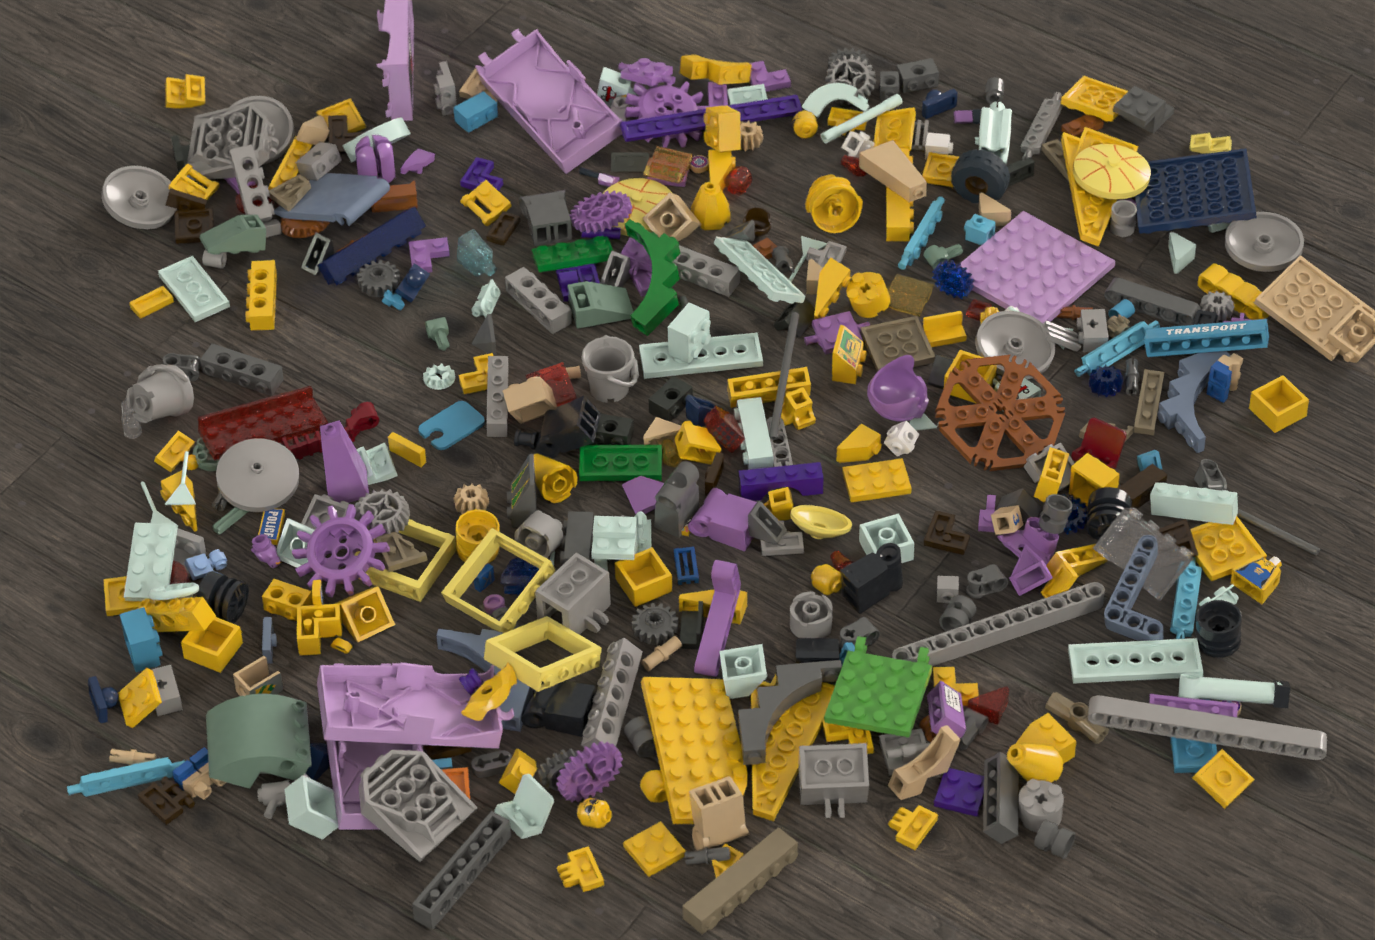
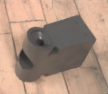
M565 190L519 197L520 209L528 220L534 246L572 240L571 219L566 206Z
M687 461L681 462L655 495L657 502L655 503L654 527L678 538L681 537L682 529L690 518L700 508L699 486L696 484L699 479V472L694 464Z

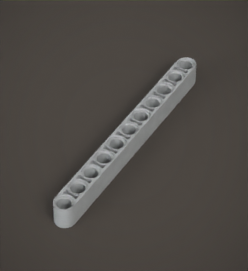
M1092 582L899 647L893 651L892 658H917L918 661L920 647L929 648L928 656H930L928 664L935 666L1099 610L1104 603L1105 588L1098 582Z
M1097 695L1089 700L1088 720L1095 725L1312 760H1321L1326 757L1327 735L1318 730Z

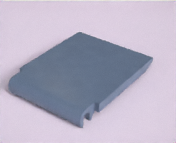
M326 173L318 181L309 180L311 189L291 211L288 212L279 206L274 210V213L287 219L335 222L337 220L341 225L344 224L343 218H345L348 226H350L390 190V185L386 180L377 178V176Z

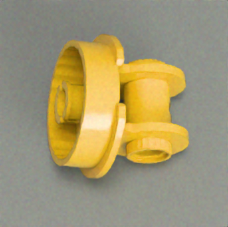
M833 174L816 179L809 189L805 202V208L808 213H811L815 224L821 230L829 233H840L850 229L858 221L863 205L861 197L850 186V182Z

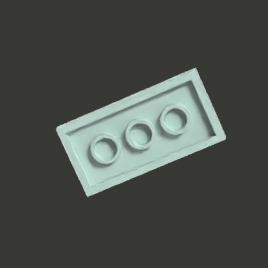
M193 256L158 271L161 280L194 322L230 307L228 299Z
M135 523L124 592L125 601L150 599L148 594L152 589L170 585L178 529L177 524Z

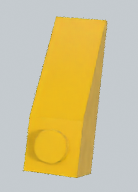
M708 150L710 182L720 185L723 191L732 177V168H736L735 157H732L731 151L719 152L717 150Z
M1052 447L1049 448L1034 493L1035 498L1045 502L1049 495L1057 494L1069 453Z
M1092 544L1056 552L1046 567L1053 576L1063 561L1068 562L1079 577L1106 563L1109 558L1098 544Z
M714 590L680 594L679 611H698L699 601H703V617H708ZM740 590L732 623L741 624L747 608V592Z

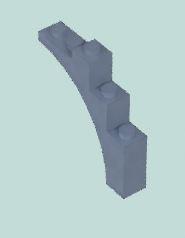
M1227 351L1197 353L1180 360L1179 378L1169 382V391L1167 392L1169 399L1159 403V411L1157 413L1159 421L1164 423L1168 430L1175 427L1177 432L1186 439L1188 446L1192 447L1196 453L1204 451L1206 436L1198 426L1194 415V404L1199 394L1208 385L1211 366L1223 355L1230 357Z
M438 629L437 645L438 649L463 656L481 667L484 672H487L493 664L484 660L486 640L501 635L503 632L482 629L480 635H475L473 633ZM494 666V675H496L501 669ZM518 679L517 684L511 687L507 699L500 705V710L502 712H509L512 708L514 711L512 719L507 721L501 720L503 729L521 732L523 725L521 718L527 703L532 697L533 688Z

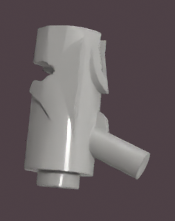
M289 780L262 784V788L258 789L259 802H263V805L267 806L264 813L265 818L271 819L276 807L286 804L284 789L290 785Z

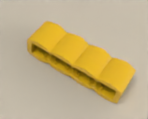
M1212 264L1199 275L1198 287L1207 294L1209 291L1215 293L1216 290L1218 293L1225 292L1226 296H1231L1232 301H1234L1235 311L1244 313L1252 320L1266 319L1269 314L1254 304L1256 298L1262 292L1255 285L1244 282L1240 276L1229 273L1223 266Z

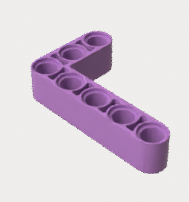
M715 560L712 567L711 578L714 595L694 672L697 674L717 677L721 664L720 651L725 649L741 587L737 564Z

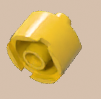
M873 272L855 273L852 276L846 293L857 315L863 318H872L878 316L877 313L883 310L884 312L890 304V295L882 276Z

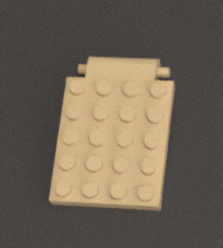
M1301 255L1254 302L1255 305L1330 361L1340 354L1346 362L1356 363L1375 345V310Z

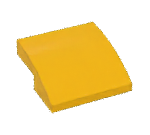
M187 74L185 80L167 77L165 82L166 108H190L204 105L205 77Z

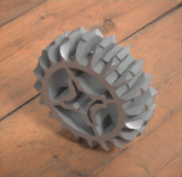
M844 55L843 61L838 58L836 59L837 65L831 63V69H827L828 76L825 77V81L828 82L826 85L844 83L852 86L848 79L849 74L855 88L862 81L866 80L864 85L856 92V97L861 95L865 98V96L869 97L871 95L870 91L874 90L872 84L876 83V79L873 78L875 72L871 71L872 66L867 65V60L861 62L860 56L855 60L853 55L850 56V59H847ZM851 68L857 69L861 72H854ZM845 69V74L836 79L837 75Z
M383 489L380 492L373 490L372 494L366 493L365 497H360L359 502L355 504V520L359 521L368 510L373 514L374 519L366 527L368 530L382 524L386 531L383 534L385 535L391 534V532L398 533L399 531H404L405 526L408 525L410 516L409 504L405 501L404 496H400L398 492L392 493L391 489L387 492H384Z

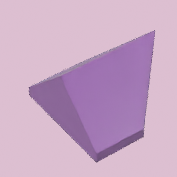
M1025 544L1012 575L1009 577L1019 596L1053 578L1044 561L1027 544Z

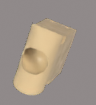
M730 776L689 791L693 822L695 824L692 831V839L696 850H704L705 847L711 849L726 842L750 835L745 826L743 795Z

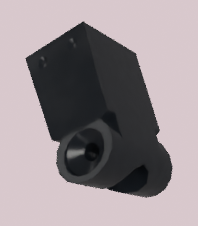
M585 396L561 405L556 410H547L536 445V453L552 459L560 451L565 453L594 443L601 416L600 411Z
M886 543L876 553L872 552L840 570L842 596L859 614L890 595L889 591L894 592L902 588L903 576L901 570V549L895 543Z
M563 681L539 692L533 689V696L527 703L521 718L522 723L529 728L545 727L548 730L583 737V732L588 723V715L592 709L593 697L596 694L595 685Z

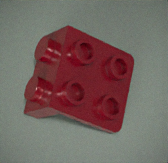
M1093 417L1089 419L1081 446L1072 451L1071 459L1077 462L1088 453L1115 470L1127 433Z

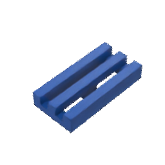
M675 548L674 560L678 585H682V582L691 584V581L699 583L695 548ZM689 552L691 554L694 575L689 574L687 553ZM678 553H682L685 576L681 575Z

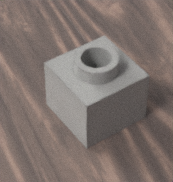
M937 576V602L949 603L954 596L958 595L959 576Z

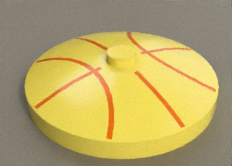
M1100 144L1084 149L1077 155L1073 167L1074 178L1084 190L1107 199H1127L1142 193L1149 184L1151 174L1150 166L1144 157L1132 149L1114 144Z
M645 178L626 179L613 184L606 191L609 193L616 191V194L622 192V195L626 194L630 198L632 213L628 214L629 218H623L624 222H618V226L613 225L611 227H621V234L628 236L625 223L631 219L635 223L639 222L650 233L653 232L642 218L666 195L672 192L663 184Z

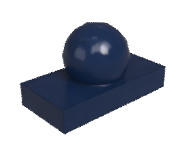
M955 89L944 93L938 90H931L927 93L926 100L922 103V116L928 119L956 107L958 92Z
M414 263L395 292L411 303L430 273Z
M90 677L88 679V692L98 721L100 723L108 722L107 708H112L118 703L119 694L112 687L101 689L97 677Z

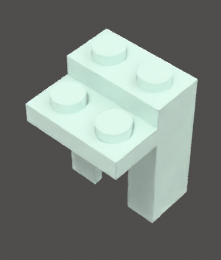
M594 516L592 559H594L595 564L608 571L607 559L634 560L635 554L638 553L637 517Z

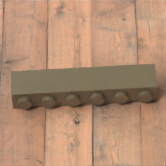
M778 827L683 905V919L702 935L707 930L713 929L718 921L724 916H729L736 906L746 902L753 892L763 888L770 878L777 876L782 868L796 860L798 856V842Z

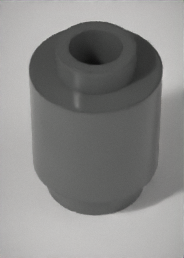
M993 77L986 81L985 98L989 104L993 102L998 104L1004 97V82L1000 78Z

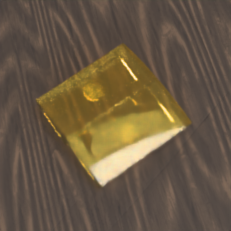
M657 146L653 157L649 158L643 174L644 176L680 184L692 163L693 155Z
M897 274L888 289L890 295L888 308L920 317L925 303H928L934 284Z

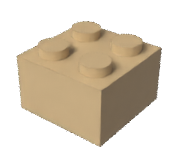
M531 377L524 383L512 384L503 390L508 412L520 424L544 416L547 410H556L557 408L552 388L541 377Z

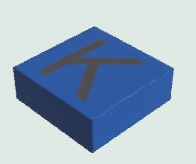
M486 564L474 579V587L477 591L481 592L494 581V568L492 565Z

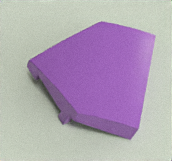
M643 476L622 484L635 514L637 512H644L646 514L655 509V503L657 502L655 495L664 485L662 482Z

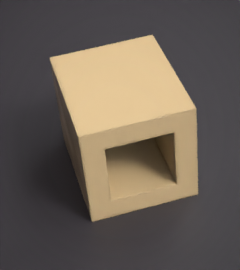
M1019 505L1002 507L991 514L995 535L1014 533L1023 526Z

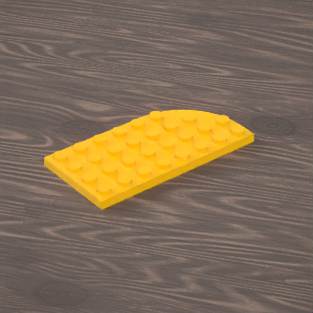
M643 677L641 680L642 691L673 824H694L689 795L690 790L729 776L742 795H744L747 787V768L743 763L741 743L729 696H726L724 680Z

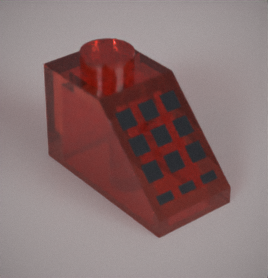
M717 406L703 420L708 432L731 453L745 439L734 415Z

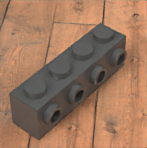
M1002 752L984 761L983 832L1000 844L1018 836V771Z

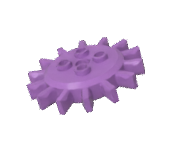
M687 81L680 89L673 87L672 84L667 82L660 86L658 84L648 85L649 89L644 88L639 83H635L633 92L638 96L628 93L625 101L626 104L635 107H626L624 116L644 119L702 110L709 106L696 105L701 102L703 94L701 92L693 96L687 94L689 88ZM665 106H669L673 110H667ZM699 130L661 136L663 137V147L667 148L670 138H677L681 147H685L687 142L686 134H689L698 141L702 132ZM652 138L645 139V141L649 142Z
M353 504L348 505L345 517L339 518L336 510L331 505L328 506L330 520L321 523L316 516L311 515L309 517L312 525L316 528L312 535L298 530L297 536L301 541L307 542V548L292 550V555L295 559L307 558L308 562L297 567L295 570L299 577L311 571L315 572V575L307 583L311 590L313 580H321V582L324 580L327 582L325 592L328 597H333L337 584H344V589L349 596L354 595L352 581L361 578L362 582L370 587L372 582L369 575L365 572L370 567L384 571L385 566L383 562L374 559V556L378 552H389L390 547L387 542L374 543L373 539L383 535L386 531L382 524L370 530L366 528L374 519L373 514L369 510L357 521L354 519L356 509ZM342 539H347L345 543H340ZM340 549H347V554L344 557L337 556ZM357 551H361L357 556H355V553ZM327 554H332L330 558H326Z

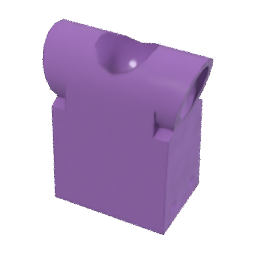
M713 488L705 498L704 505L699 508L689 522L688 529L696 536H709L712 540L745 551L754 538L749 536L748 514L757 502L732 494L726 495L722 490Z

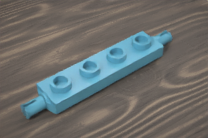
M939 196L936 201H933L904 249L902 259L898 263L900 269L904 270L907 265L911 266L914 260L919 258L922 246H926L928 236L933 234L935 224L940 222L943 212L940 210L945 202L943 197Z
M1155 320L1149 325L1144 321L1139 322L1081 358L1083 365L1074 370L1076 375L1080 377L1086 372L1089 376L1095 375L1144 345L1146 330L1149 328H1159L1160 324L1157 325L1159 322Z
M1195 557L1188 559L1187 563L1182 562L1179 567L1170 631L1176 634V639L1191 637L1193 633L1202 572L1201 567L1195 566Z
M166 757L121 768H113L103 772L91 773L81 776L80 784L67 786L68 794L82 792L84 796H90L162 780L166 776L171 778L173 777L172 771L184 763L185 760L172 763Z

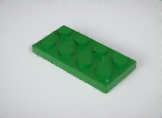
M597 236L589 240L578 239L571 243L560 242L553 246H538L532 249V257L540 273L608 261L613 248L608 237Z
M586 445L580 447L579 481H630L639 476L662 481V445Z

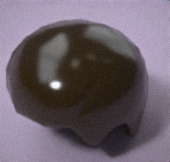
M758 207L749 208L745 212L743 223L750 220L755 222V236L767 235L772 226L770 213Z

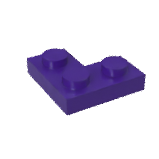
M476 157L461 179L460 184L461 187L474 190L487 180L499 191L503 185V179L489 175L494 168L493 161Z

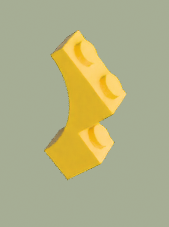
M698 55L681 56L680 74L691 80L709 79L719 85L750 83L752 64L723 62Z

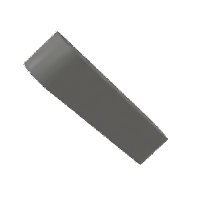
M1122 278L1112 279L1104 293V297L1110 303L1117 305L1123 299H1127L1134 305L1135 311L1180 326L1193 325L1197 310H1202L1200 305L1195 302Z

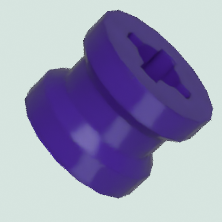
M474 668L470 669L466 676L462 675L459 677L461 684L470 695H473L475 690L484 684Z

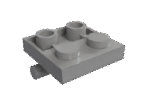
M922 729L912 730L910 738L892 734L879 736V743L889 775L893 774L894 769L914 760L930 745V743H926Z

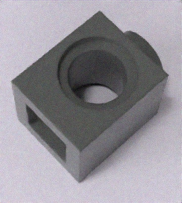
M899 71L880 72V100H886L899 94Z

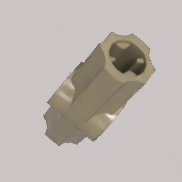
M1055 692L1046 703L1045 708L1066 720L1071 729L1081 731L1095 744L1102 742L1109 732L1107 727L1089 722V708L1082 702L1074 703Z

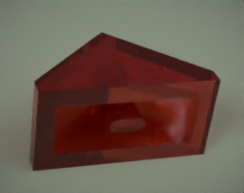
M1008 686L968 699L967 708L989 718L988 722L998 725L1008 704Z

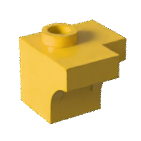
M803 387L785 394L781 413L784 425L793 423L797 431L815 424L816 421L812 411L813 402Z
M785 487L768 491L769 500L764 503L767 509L779 521L791 519L790 513L794 505L789 488Z

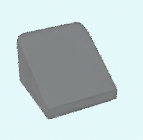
M277 219L262 222L266 227V237L282 234L281 225Z

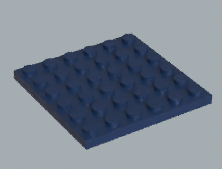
M1246 148L1147 161L1151 171L1149 184L1142 193L1135 196L1139 234L1202 225L1209 226L1211 224L1230 223L1240 220L1248 221L1257 218Z

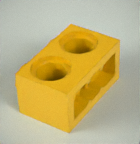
M273 579L262 595L264 610L271 614L286 617L289 620L297 621V606L313 605L311 591L277 579Z

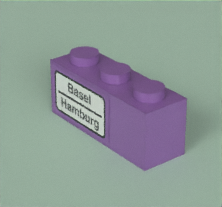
M940 681L927 695L931 731L938 734L941 727L948 725L961 738L966 731L961 694Z

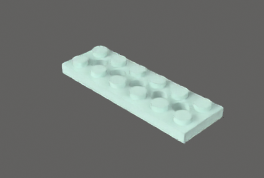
M716 237L714 244L720 249L719 251L725 254L730 262L736 264L739 267V271L745 273L748 279L758 286L759 290L768 295L770 300L775 302L782 300L794 304V302L803 303L806 296L748 241Z
M758 333L711 337L710 342L704 345L699 353L705 356L694 357L689 364L668 355V342L639 345L644 379L763 366ZM737 350H744L743 353H738V352H736V351H737ZM718 352H724L725 354H723V355H718V354H716V353H718ZM659 358H664L665 360H664V361H658L657 359H659Z
M1197 638L1070 644L1068 646L1073 683L1180 678V675L1183 673H1192L1203 677ZM1179 656L1183 660L1177 661L1173 659V657ZM1157 657L1160 658L1162 661L1155 662L1152 660V658ZM1135 658L1141 662L1133 663L1130 660ZM1109 660H1117L1119 663L1112 664ZM1088 661H1095V662L1098 663V664H1096V665H1090V664H1088L1087 662H1088Z

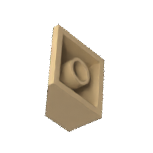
M673 193L666 195L642 218L658 237L665 233L669 237L673 236L678 241L688 237L701 225L683 200Z

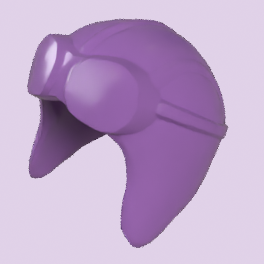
M903 355L883 366L868 385L867 396L869 402L883 418L893 421H909L914 418H921L929 402L927 387L924 380L913 372L914 358L911 355Z

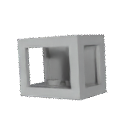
M575 553L535 591L537 620L546 616L551 617L559 610L562 612L563 626L579 635L586 628L597 633L600 630L597 622L603 625L609 622L608 616L603 613L611 605L609 572L578 553ZM545 602L550 605V607L547 610Z
M867 743L799 746L800 805L825 804V817L831 818L832 810L830 804H838V815L841 818L845 817L844 803H867L869 791Z

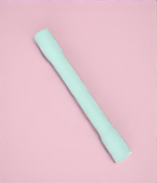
M896 94L839 126L821 133L822 141L827 144L847 131L901 105L902 98L899 94Z

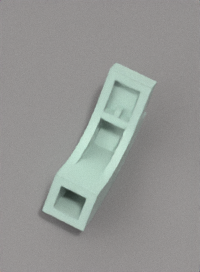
M831 83L812 92L802 105V108L812 112L818 118L824 108L835 100L848 101L864 112L870 106L867 104L868 100L861 95L855 96L858 91L857 88L844 83Z
M397 118L379 125L343 145L350 161H356L355 147L361 138L365 136L369 137L370 147L373 148L372 135L384 136L391 143H395L410 135L403 118Z

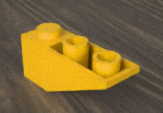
M831 257L819 273L815 319L823 318L827 315L830 304L838 300L840 296L839 291L842 287L846 288L851 281L850 269Z
M182 470L161 481L162 490L160 493L165 501L171 497L181 484ZM186 475L185 485L195 501L193 483ZM171 505L173 511L181 515L184 524L190 526L196 532V505Z

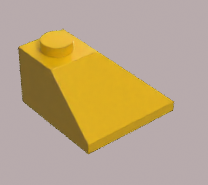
M379 586L359 592L335 603L340 604L342 623L357 643L395 625Z

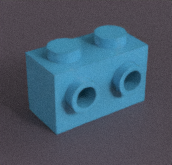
M484 91L454 107L455 122L468 133L498 117L497 102Z

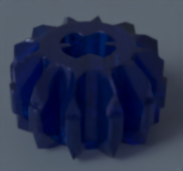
M1106 364L1104 367L1097 365L1096 370L1094 369L1090 373L1089 387H1091L1092 393L1098 394V397L1101 395H1105L1106 398L1108 395L1115 397V394L1119 393L1122 389L1123 375H1121L1119 369L1115 370L1114 365L1111 367H1107Z

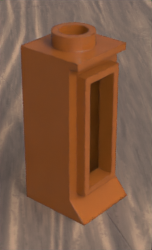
M415 180L410 184L390 186V190L372 206V213L418 208Z

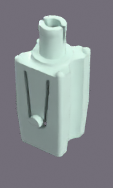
M993 102L990 108L983 107L981 109L979 137H975V144L979 145V150L983 149L995 153L996 156H999L1007 164L1012 110L1005 109L1004 104L1001 102L998 103L997 108V102Z

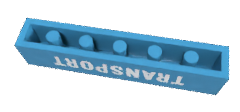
M1267 319L1149 328L1146 330L1144 340L1147 357L1267 348L1269 332Z

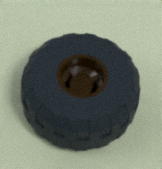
M975 149L964 152L957 159L951 172V182L956 192L962 198L971 203L979 204L980 193L986 194L995 201L1001 199L1008 187L1010 174L1006 164L995 153L983 149Z

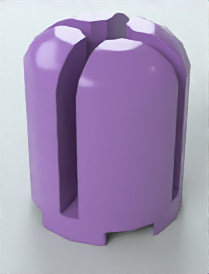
M372 135V148L370 147L368 136L361 138L355 147L358 175L377 176V178L384 179L390 183L394 177L396 178L391 142L384 136Z

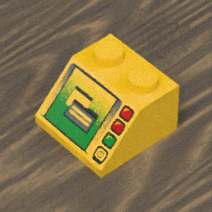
M840 325L833 349L832 381L856 384L857 377L862 375L863 365H861V362L865 363L866 351L863 350V341L847 327Z

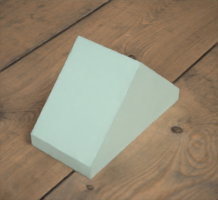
M1170 232L1168 247L1174 274H1177L1194 260L1196 244L1174 232Z

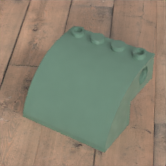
M250 694L227 700L207 712L209 778L250 789L261 771L295 780L304 775L311 766L307 702L275 694Z

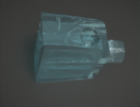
M474 229L459 237L457 262L474 276H480L484 272L488 276H492L497 270L492 264V249Z

